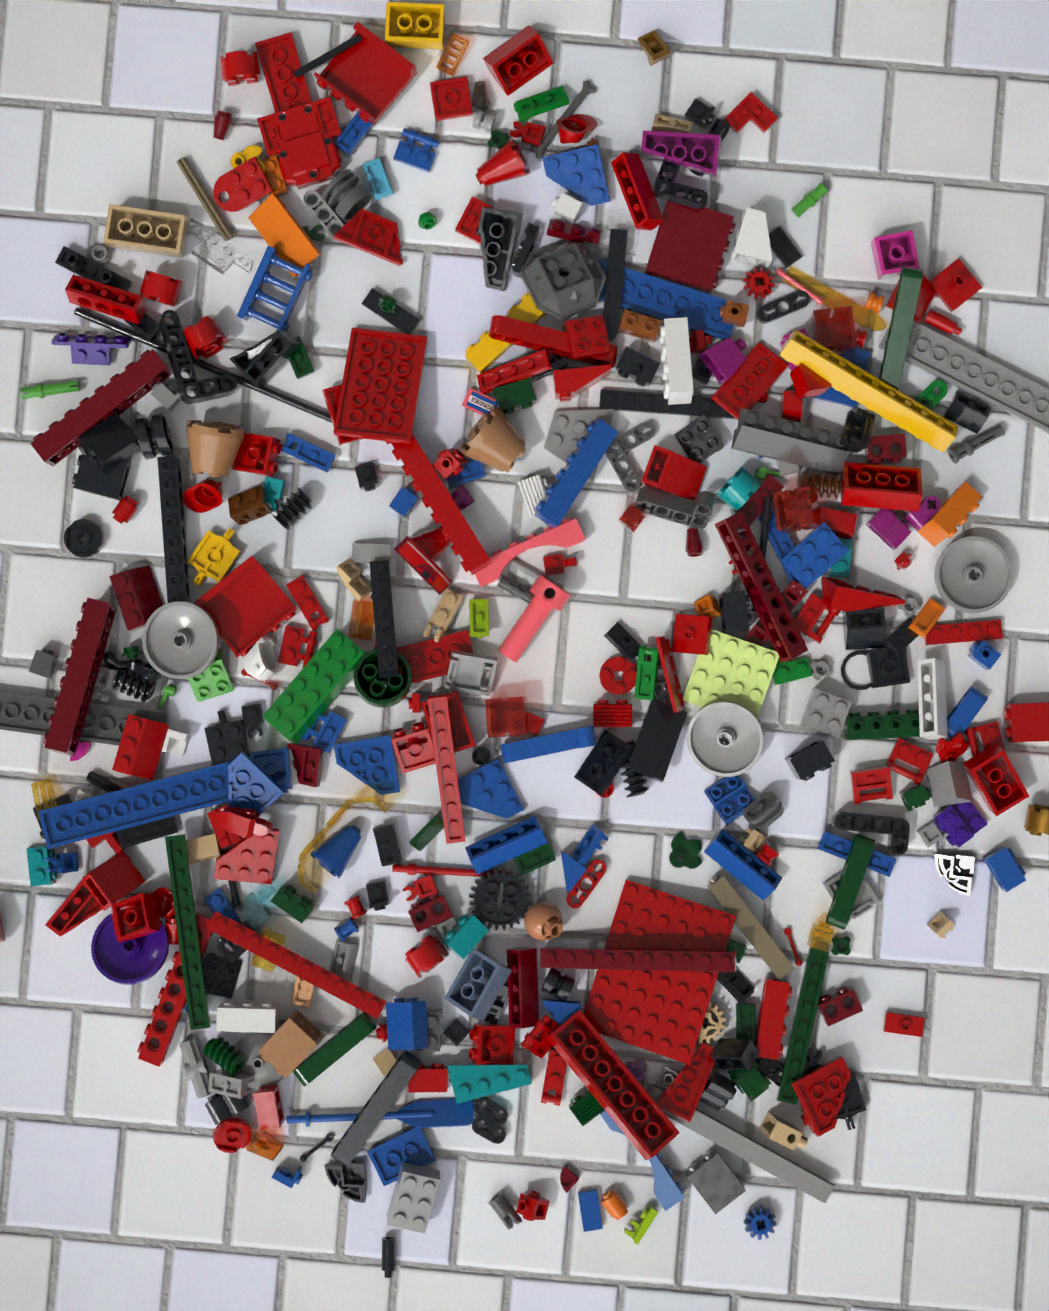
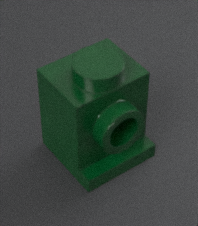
M922 784L899 793L906 811H912V806L915 808L921 807L926 804L925 801L932 798L929 788Z

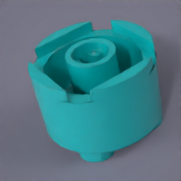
M741 466L716 495L736 512L757 491L761 483Z

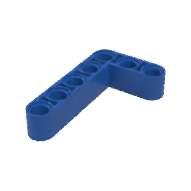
M588 726L501 744L500 747L503 762L510 763L572 749L595 746L597 741L594 727Z

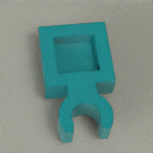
M265 477L264 488L267 505L271 503L272 512H275V509L279 508L277 499L283 498L286 481Z

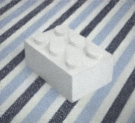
M226 999L225 1002H222L217 1007L216 1031L275 1033L280 1027V1004H275L273 1000H265L264 1003H256V1000H244V1003H237L235 999Z

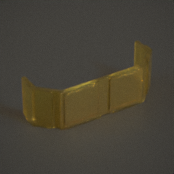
M378 796L348 799L326 823L327 826L320 830L298 855V860L300 861L298 864L299 883L304 888L311 890L314 894L320 889L307 878L306 855L352 803L373 802L384 813L388 812L389 809Z

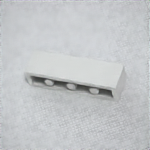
M936 658L917 660L920 737L929 740L948 738L945 662Z

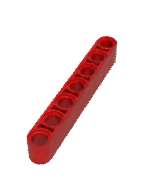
M494 315L491 318L488 336L492 339L538 351L546 349L549 354L596 366L611 364V368L615 367L618 351L616 345L609 343L610 353L573 358L567 332L501 315Z

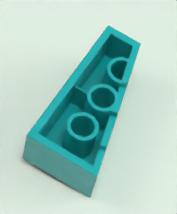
M527 1064L447 1065L457 1104L532 1084Z

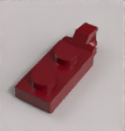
M550 219L546 234L577 243H584L586 241L598 244L601 230L593 227H582L579 224L565 223L562 220Z

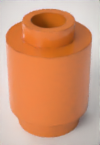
M608 1190L602 1195L601 1203L611 1217L619 1220L628 1213L626 1203L616 1190Z

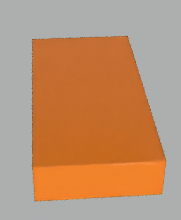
M930 597L908 628L924 639L946 608Z

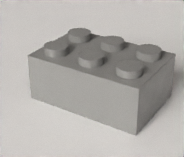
M402 1162L387 1212V1225L425 1234L441 1181L439 1170Z

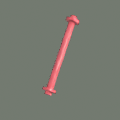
M783 268L776 270L777 277L780 275L798 289L807 292L809 297L817 302L816 305L823 303V297L819 298L782 271Z

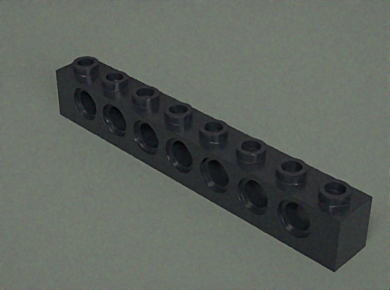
M177 455L157 457L167 603L178 601L190 602L181 459Z

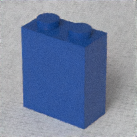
M418 997L406 998V1001L405 998H394V1002L386 1003L388 1050L429 1048L426 1001H418Z

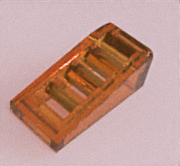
M452 32L436 68L453 77L469 47L470 41ZM454 41L462 44V48L454 45ZM453 48L459 51V55L450 52V49ZM447 54L454 57L456 61L453 62L447 59ZM443 62L452 65V70L442 65Z

